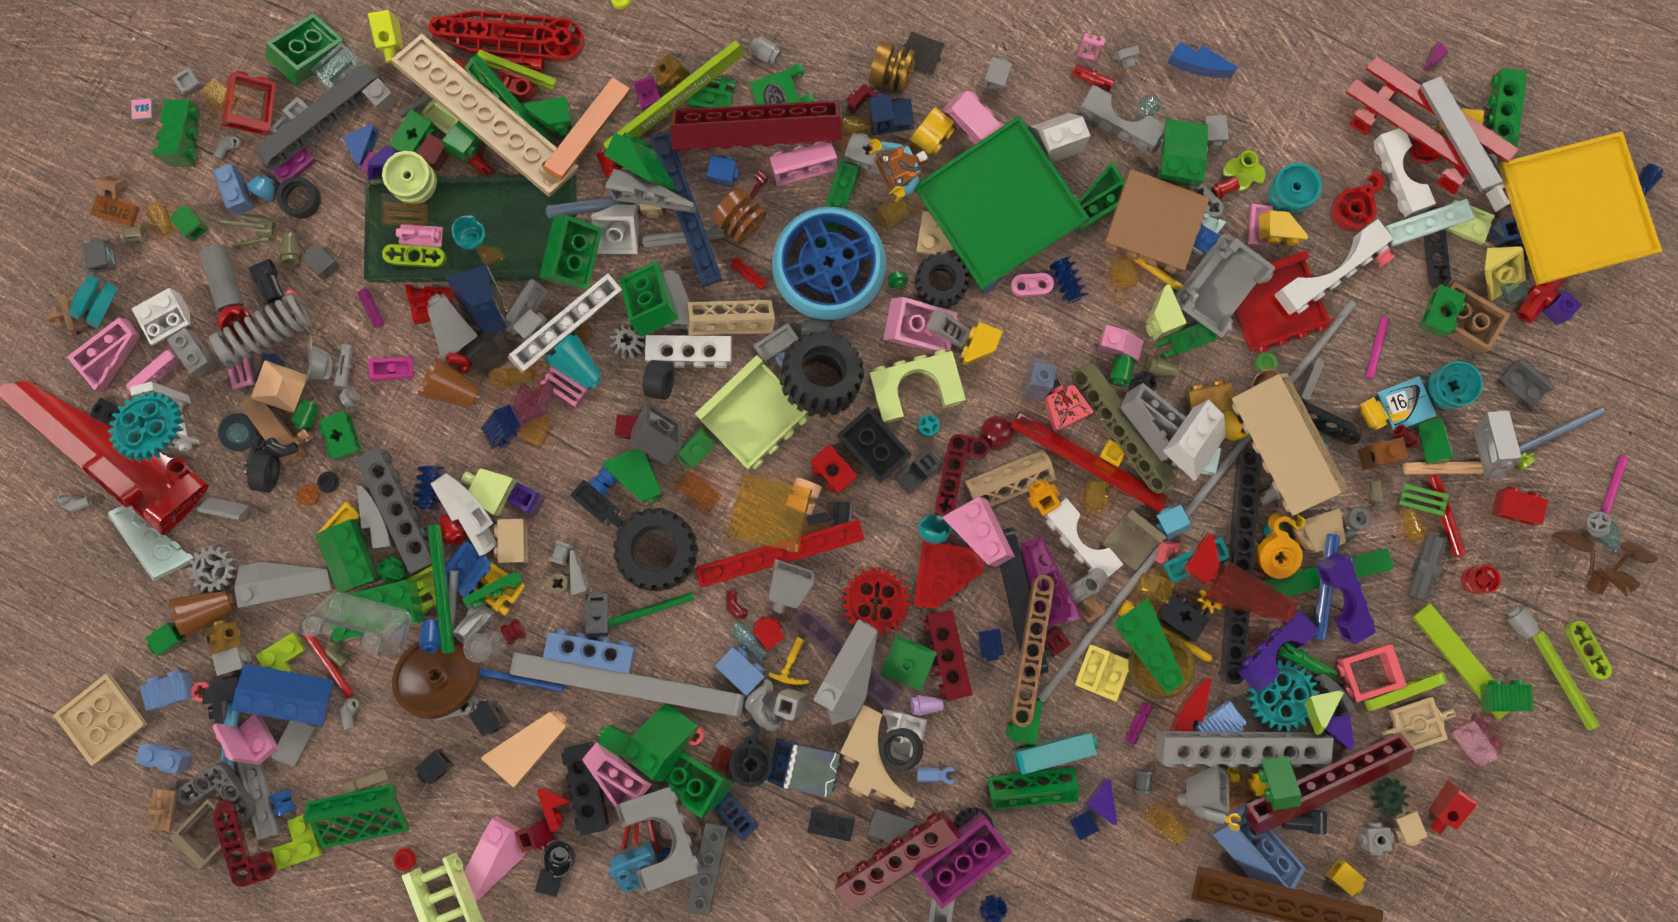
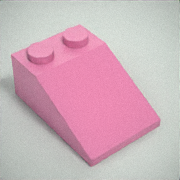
M905 297L892 298L883 340L935 352L945 349L947 352H950L952 344L928 330L926 326L934 310L945 311L956 320L958 313Z

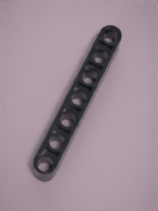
M1014 527L1002 529L1015 557L999 566L1021 653L1030 590ZM1033 623L1030 627L1034 635L1040 633L1038 623ZM1030 644L1027 647V654L1031 657L1037 655V647ZM1044 651L1040 675L1049 673ZM1027 666L1024 668L1027 678L1034 675L1032 667Z

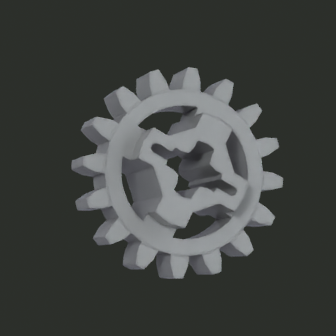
M209 546V549L202 547L201 553L195 552L194 556L196 559L189 560V563L193 564V566L187 569V571L193 574L189 577V580H196L193 586H201L200 591L207 592L209 590L211 593L216 592V589L223 591L224 585L231 586L229 579L236 578L232 572L238 570V567L232 565L236 559L229 558L232 553L230 551L224 552L225 548H216V546ZM213 555L219 556L222 560H217ZM203 578H208L212 583L206 582Z

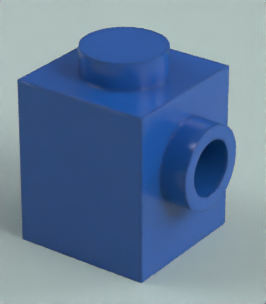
M711 156L707 172L708 182L733 187L734 181H738L740 174L736 161L729 156H721V158Z

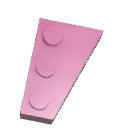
M968 90L955 95L941 110L942 113L956 122L954 124L956 129L962 128L969 135L968 139L974 144H977L1005 125L993 117V112L979 102V97L974 92H969Z
M118 317L67 356V358L95 391H105L141 338V334L128 319Z

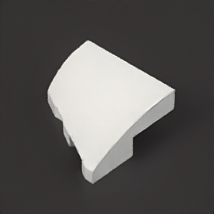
M889 709L883 710V716H886L888 726L887 733L890 730L907 728L913 730L923 740L927 719ZM903 736L893 739L890 745L891 756L907 762L913 754L910 740Z

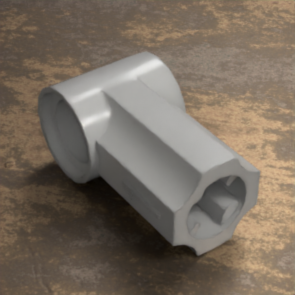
M1094 568L1087 575L1070 585L1068 589L1075 603L1078 604L1090 595L1096 594L1107 583L1108 575L1103 569Z
M486 605L477 609L470 608L466 617L453 631V635L458 641L468 645L482 628H486L490 624L496 612Z

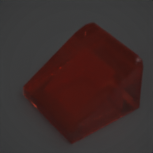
M720 743L711 761V765L728 771V757L733 749Z

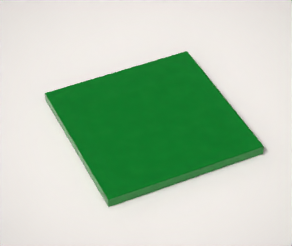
M1017 116L921 180L914 189L961 261L965 263V267L981 291L1090 220L1020 116Z

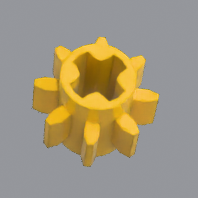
M1212 586L1207 587V592L1199 590L1201 596L1196 601L1202 605L1200 609L1208 608V613H1213V608L1221 610L1222 608L1219 604L1225 600L1219 595L1221 590L1214 592ZM1206 598H1214V602H1207Z

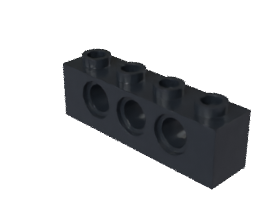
M593 741L563 748L564 752L561 753L563 765H567L568 774H566L568 788L571 787L573 796H570L572 809H576L577 814L575 827L577 831H580L581 836L610 828L603 789L586 765L583 773L578 772L575 768L576 762H583L582 759L594 746ZM581 783L589 785L590 791L588 794H583L580 791ZM585 805L593 806V816L585 814Z

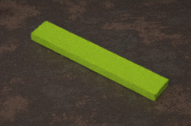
M1427 603L1411 617L1481 700L1480 686L1488 685V680L1494 679L1432 604ZM1491 712L1496 720H1500L1509 713Z

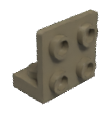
M1131 509L1126 512L1102 542V546L1110 548L1123 563L1135 571L1155 546L1163 542L1166 536Z

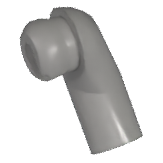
M236 135L221 138L213 156L223 160L227 151L240 146V138Z
M61 493L57 497L59 505L69 512H77L92 506V501L88 496L77 500L66 493Z
M356 698L347 699L340 709L344 730L355 727L352 716L359 708V701Z

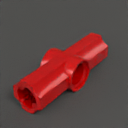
M1567 278L1540 285L1535 283L1527 293L1529 296L1515 312L1518 318L1523 322H1534L1544 307L1548 306L1558 295L1557 290Z

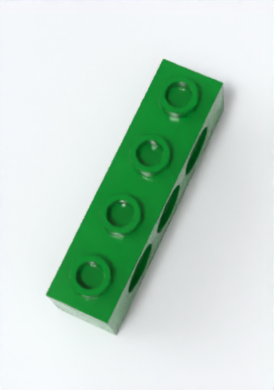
M1502 68L1491 78L1492 94L1488 99V107L1490 109L1485 120V126L1518 148L1528 72ZM1503 90L1507 91L1509 96H1507ZM1501 110L1506 113V116L1501 113ZM1498 130L1503 132V136L1499 134Z

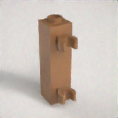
M252 394L240 402V407L265 440L276 438L278 443L283 446L293 442L297 443L299 452L279 458L284 465L296 466L304 460L303 457L308 453L302 445L314 438L309 431L303 429L295 437L274 407L251 399Z

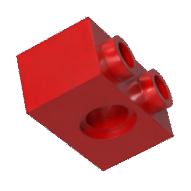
M830 444L810 460L812 465L810 469L818 478L822 476L827 481L824 485L832 494L836 491L839 495L858 478V475ZM829 466H836L839 472L836 476H829L826 473Z

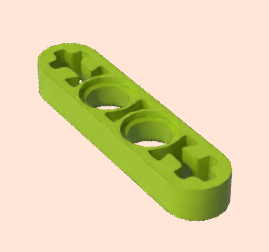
M1443 671L1435 672L1406 683V687L1363 701L1368 711L1376 710L1445 684L1447 679Z

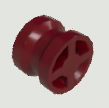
M517 618L513 619L510 624L500 627L504 638L510 645H513L517 639L526 637V632Z

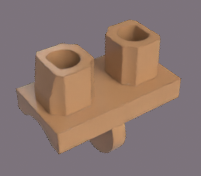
M61 294L59 299L63 312H60L58 306L52 307L53 313L49 314L47 319L49 322H55L57 328L64 327L62 321L65 320L70 337L77 336L76 331L88 328L86 318L83 315L81 319L77 320L68 316L73 297L67 298L66 294Z
M153 789L151 807L148 808L147 812L149 813L147 829L172 831L178 791Z

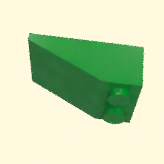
M312 13L266 42V59L297 86L312 76L344 42V39Z
M1165 119L1157 179L1168 183L1199 187L1205 178L1207 163L1208 124Z
M626 132L623 135L614 133L604 156L651 183L674 190L675 185L655 151L647 146V141Z
M658 261L652 262L620 278L629 322L640 337L679 320L675 302Z
M664 703L631 737L620 756L652 780L664 782L699 726L668 703Z

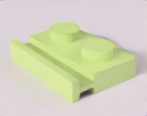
M1470 205L1475 218L1447 228L1446 231L1482 245L1485 243L1495 215Z

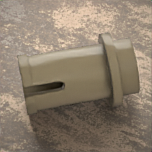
M1383 481L1368 482L1371 499L1369 504H1371V508L1385 507L1387 500H1384Z

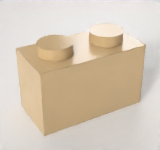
M497 520V525L494 527L495 538H498V546H495L494 549L495 559H498V563L501 564L528 563V520Z

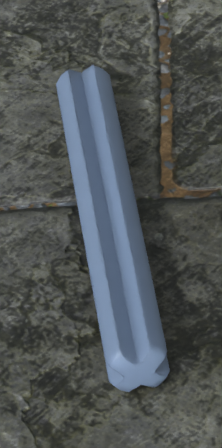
M612 197L550 205L545 210L548 218H554V216L560 215L570 216L599 212L614 205H627V202L613 200Z

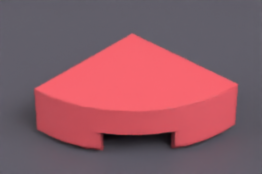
M1163 541L1159 546L1155 561L1160 564L1169 561L1168 558L1173 553L1178 552L1181 543L1177 541Z

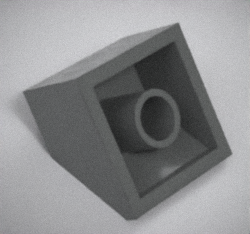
M647 402L631 430V444L636 449L643 450L649 454L654 460L666 465L681 449V423Z

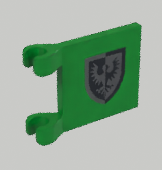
M798 63L789 69L750 82L756 104L815 102L812 94H807L799 99L792 81L793 77H800L805 74L803 65Z

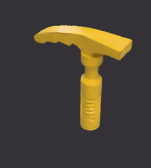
M799 637L796 638L788 655L786 666L781 670V675L770 672L768 676L783 683L808 684L809 680H795L787 677L805 640Z

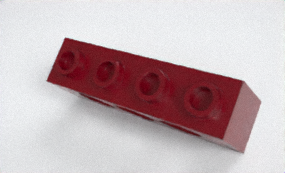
M953 610L927 615V620L923 622L926 633L931 634L932 641L928 642L929 648L937 652V663H933L936 676L940 675L942 684L938 685L941 698L945 697L946 701L972 696L973 693ZM940 628H944L948 632V637L944 641L939 640L936 636V632ZM945 649H949L953 653V658L949 662H945L941 658V654ZM949 671H955L958 674V680L955 683L947 681L946 675Z

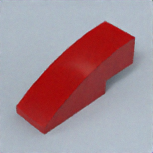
M1202 678L1190 690L1179 706L1169 731H1192L1194 720L1203 722L1212 679Z

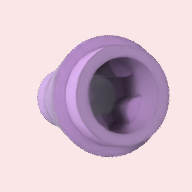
M916 695V697H911L910 701L912 715H917L918 717L943 711L944 707L942 698Z

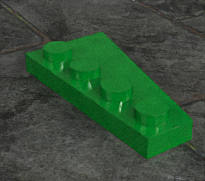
M1146 598L1112 623L1166 695L1185 682L1149 598Z

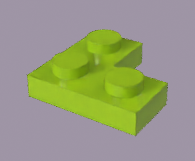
M293 632L255 656L262 667L293 672L288 662L307 650L297 633Z
M304 815L287 820L293 842L272 848L278 870L323 855L320 843L310 823L306 824L303 819Z

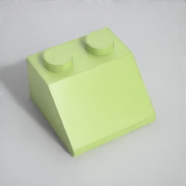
M1170 284L1166 285L1156 296L1146 321L1147 333L1150 337H1153L1154 341L1178 332L1186 324Z

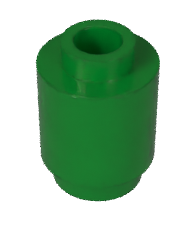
M1117 354L1116 359H1113L1109 378L1113 385L1125 387L1126 384L1131 383L1134 368L1133 357Z
M302 398L301 402L297 403L290 420L294 422L293 427L300 430L311 429L319 411L317 410L319 404Z

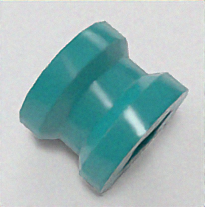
M924 415L918 423L919 433L923 437H933L939 430V420L934 415Z

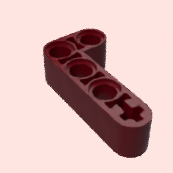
M955 434L950 438L935 502V512L937 515L943 517L954 511L965 457L975 460L983 459L989 451V445L986 440L963 434ZM954 440H961L963 448L960 450L954 449L952 442ZM975 444L982 445L984 453L976 454L973 446ZM951 460L957 461L959 469L956 471L950 470L948 462ZM951 481L954 483L955 489L948 492L944 489L943 483ZM941 494L946 497L953 496V499H948L947 506L950 509H947L946 512H942V508L939 507L945 500V497H941Z
M227 799L219 801L214 808L213 822L232 883L238 887H244L270 879L274 875L276 868L274 855L269 852H263L250 856L235 804ZM223 812H225V814H228L227 821H225V815ZM234 831L236 834L229 836L225 832ZM240 851L242 854L233 855L231 852ZM269 864L270 867L262 868L260 865ZM243 870L248 873L245 875H239L237 872Z

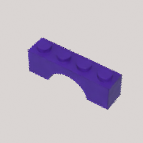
M1336 552L1315 564L1322 584L1339 588L1343 594V609L1335 620L1341 638L1356 645L1376 633L1373 625L1374 620L1368 611V603L1361 591V582L1356 576L1352 559Z
M1301 611L1285 615L1281 619L1282 625L1279 628L1275 627L1268 633L1270 638L1266 642L1262 641L1254 649L1256 653L1253 656H1248L1241 663L1243 667L1238 673L1256 692L1267 688L1279 675L1276 665V653L1284 642L1298 648L1307 644L1317 633L1318 629Z

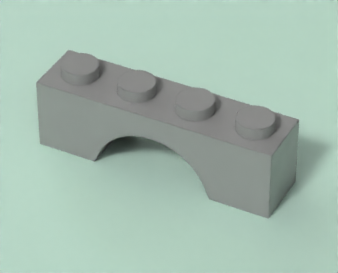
M1093 85L1078 113L1085 120L1094 121L1099 124L1103 130L1112 131L1117 134L1121 140L1135 144L1140 151L1151 153L1164 131L1165 124L1149 115L1136 122H1129L1119 118L1111 105L1112 95Z

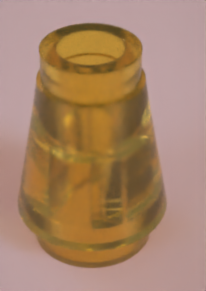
M850 114L848 116L843 115L841 132L845 133V135H852V133L869 135L872 123Z
M157 202L146 207V215L161 235L174 231L169 219L167 206H164L162 202Z
M1415 509L1401 512L1405 538H1408L1409 542L1426 538L1425 532L1427 530Z

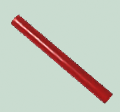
M304 623L299 626V630L345 697L349 698L354 692L332 660L326 655V651L308 625Z

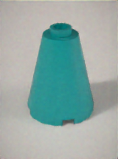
M574 331L568 334L553 349L552 353L543 359L546 364L585 389L589 387L594 389L602 381L599 378L602 375Z

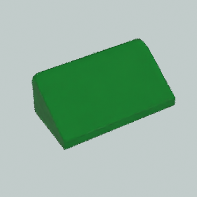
M1443 418L1416 424L1426 465L1447 463L1453 458Z

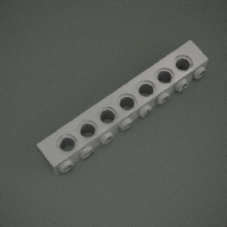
M1157 731L1155 757L1164 766L1175 767L1176 764H1184L1189 767H1196L1197 764H1205L1210 767H1218L1219 764H1226L1231 767H1239L1240 764L1260 767L1262 760L1285 756L1289 757L1293 767H1301L1302 764L1322 767L1323 764H1331L1334 738L1324 732L1317 735L1315 732ZM1184 746V750L1178 753L1180 747ZM1205 746V750L1199 754L1200 749ZM1226 746L1225 751L1220 753L1221 749ZM1247 746L1246 751L1242 753L1243 748ZM1268 746L1267 751L1263 753L1264 748Z

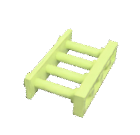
M457 852L443 858L444 865L431 871L422 873L421 869L417 868L402 875L419 922H448L464 915L466 922H485L482 919L463 870L462 860L458 857ZM448 873L452 886L430 894L426 882ZM456 894L461 907L438 915L434 903Z

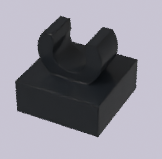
M99 398L98 402L91 409L90 417L111 426L109 422L116 420L112 414H119L120 410L117 405L106 399Z

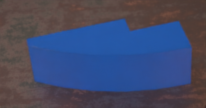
M1179 42L1167 62L1183 71L1214 78H1231L1238 66L1203 45L1197 52L1182 42Z

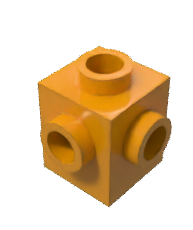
M1046 478L1036 481L1031 487L1027 488L1030 497H1028L1033 509L1038 508L1042 516L1061 506L1057 498L1060 494L1054 483L1050 485Z

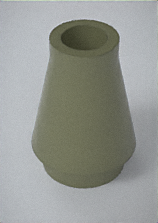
M294 233L283 234L279 258L284 265H297L301 259L296 234Z
M1151 356L1146 364V371L1150 375L1158 377L1176 378L1180 370L1178 365H1174L1159 356Z

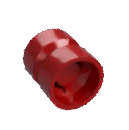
M1490 565L1469 567L1461 575V584L1464 590L1471 594L1492 593L1498 589L1501 583L1500 573Z

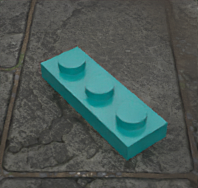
M1222 537L1215 539L1219 562L1231 557ZM1194 550L1162 564L1171 584L1190 576L1182 571V568Z

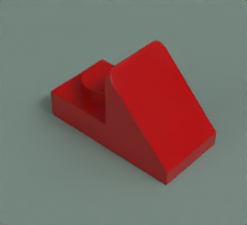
M547 787L537 790L551 833L563 827L564 818L561 810H557V806L570 802V798Z

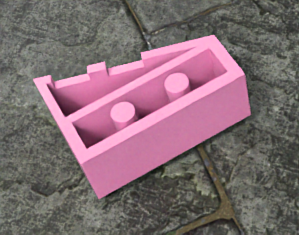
M977 497L942 517L988 565L997 567L1015 557L987 499Z
M597 742L582 759L615 808L621 803L643 796L652 785L643 772Z

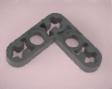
M221 761L214 764L177 790V799L183 805L194 803L216 788L223 800H231L235 804L240 820L244 821L256 812L255 802L231 766L226 762ZM221 770L222 774L215 778L213 775ZM201 778L208 782L207 789L201 786ZM229 786H233L236 789V796H232L229 793ZM194 789L195 793L188 797L186 793ZM244 806L247 809L245 812L242 810Z

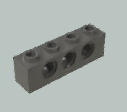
M711 820L705 823L697 860L699 868L697 869L698 873L694 875L686 911L688 913L708 917L711 912L729 828L728 824Z

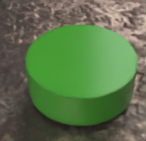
M1264 352L1255 359V368L1258 372L1264 369L1277 368V358L1270 352Z

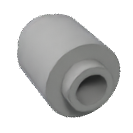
M762 35L759 38L755 37L750 45V49H752L751 54L768 64L772 63L775 65L782 54L779 45Z
M1515 606L1507 612L1506 620L1519 636L1528 639L1539 632L1538 622L1524 606Z

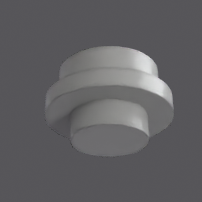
M345 388L339 396L342 404L349 409L352 407L356 408L359 406L360 400L358 393L353 389Z

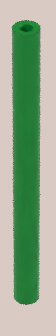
M690 592L608 619V628L693 601V594Z

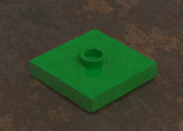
M896 635L881 674L921 691L937 652Z

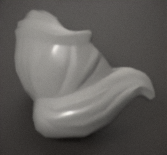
M765 679L762 686L753 689L749 693L745 701V708L752 714L757 725L766 730L775 731L780 727L782 717L773 714L777 698L772 694V682Z

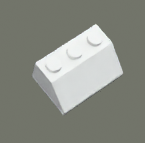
M1209 399L1193 407L1163 450L1193 481L1197 480L1226 436L1224 414Z

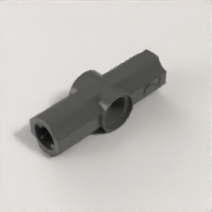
M1426 535L1421 553L1415 559L1412 567L1414 575L1407 594L1410 598L1422 602L1428 601L1433 582L1439 577L1442 569L1440 560L1446 545V540L1443 538Z

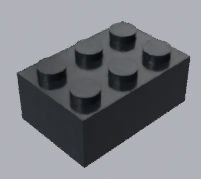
M870 407L866 408L837 434V439L878 485H881L912 456L908 449Z

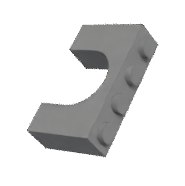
M670 787L616 806L622 828L645 820H656L665 825L671 834L672 847L665 860L636 871L643 893L698 873L699 864L695 855L692 856L690 850L692 846L691 839L688 834H685L683 825H685L684 818L681 812L678 813L676 807L678 803L677 796L674 791L671 792Z

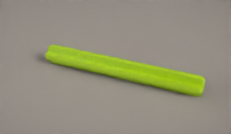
M1540 631L1532 636L1534 642L1588 731L1596 729L1599 726L1597 719L1545 632Z

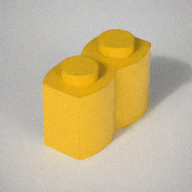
M935 107L912 135L909 144L918 151L924 150L928 158L932 154L936 156L943 147L941 142L945 138L948 140L955 132L953 128L955 121Z

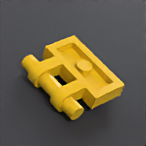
M491 562L489 573L485 577H481L479 581L484 584V587L508 575V573ZM522 583L520 587L518 586L514 590L508 588L504 590L505 594L498 597L497 600L491 597L485 600V603L491 606V610L494 612H499L506 616L510 609L504 603L508 600L514 604L526 588V585Z

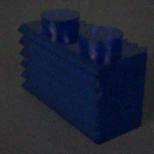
M507 405L494 410L480 430H483L482 433L485 434L486 441H489L490 448L499 447L503 449L509 446L511 440L518 436L517 432L522 426L511 405Z

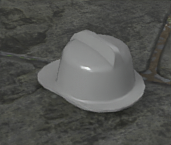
M309 334L308 374L306 385L308 380H329L332 371L330 355L326 351L312 346L311 334Z

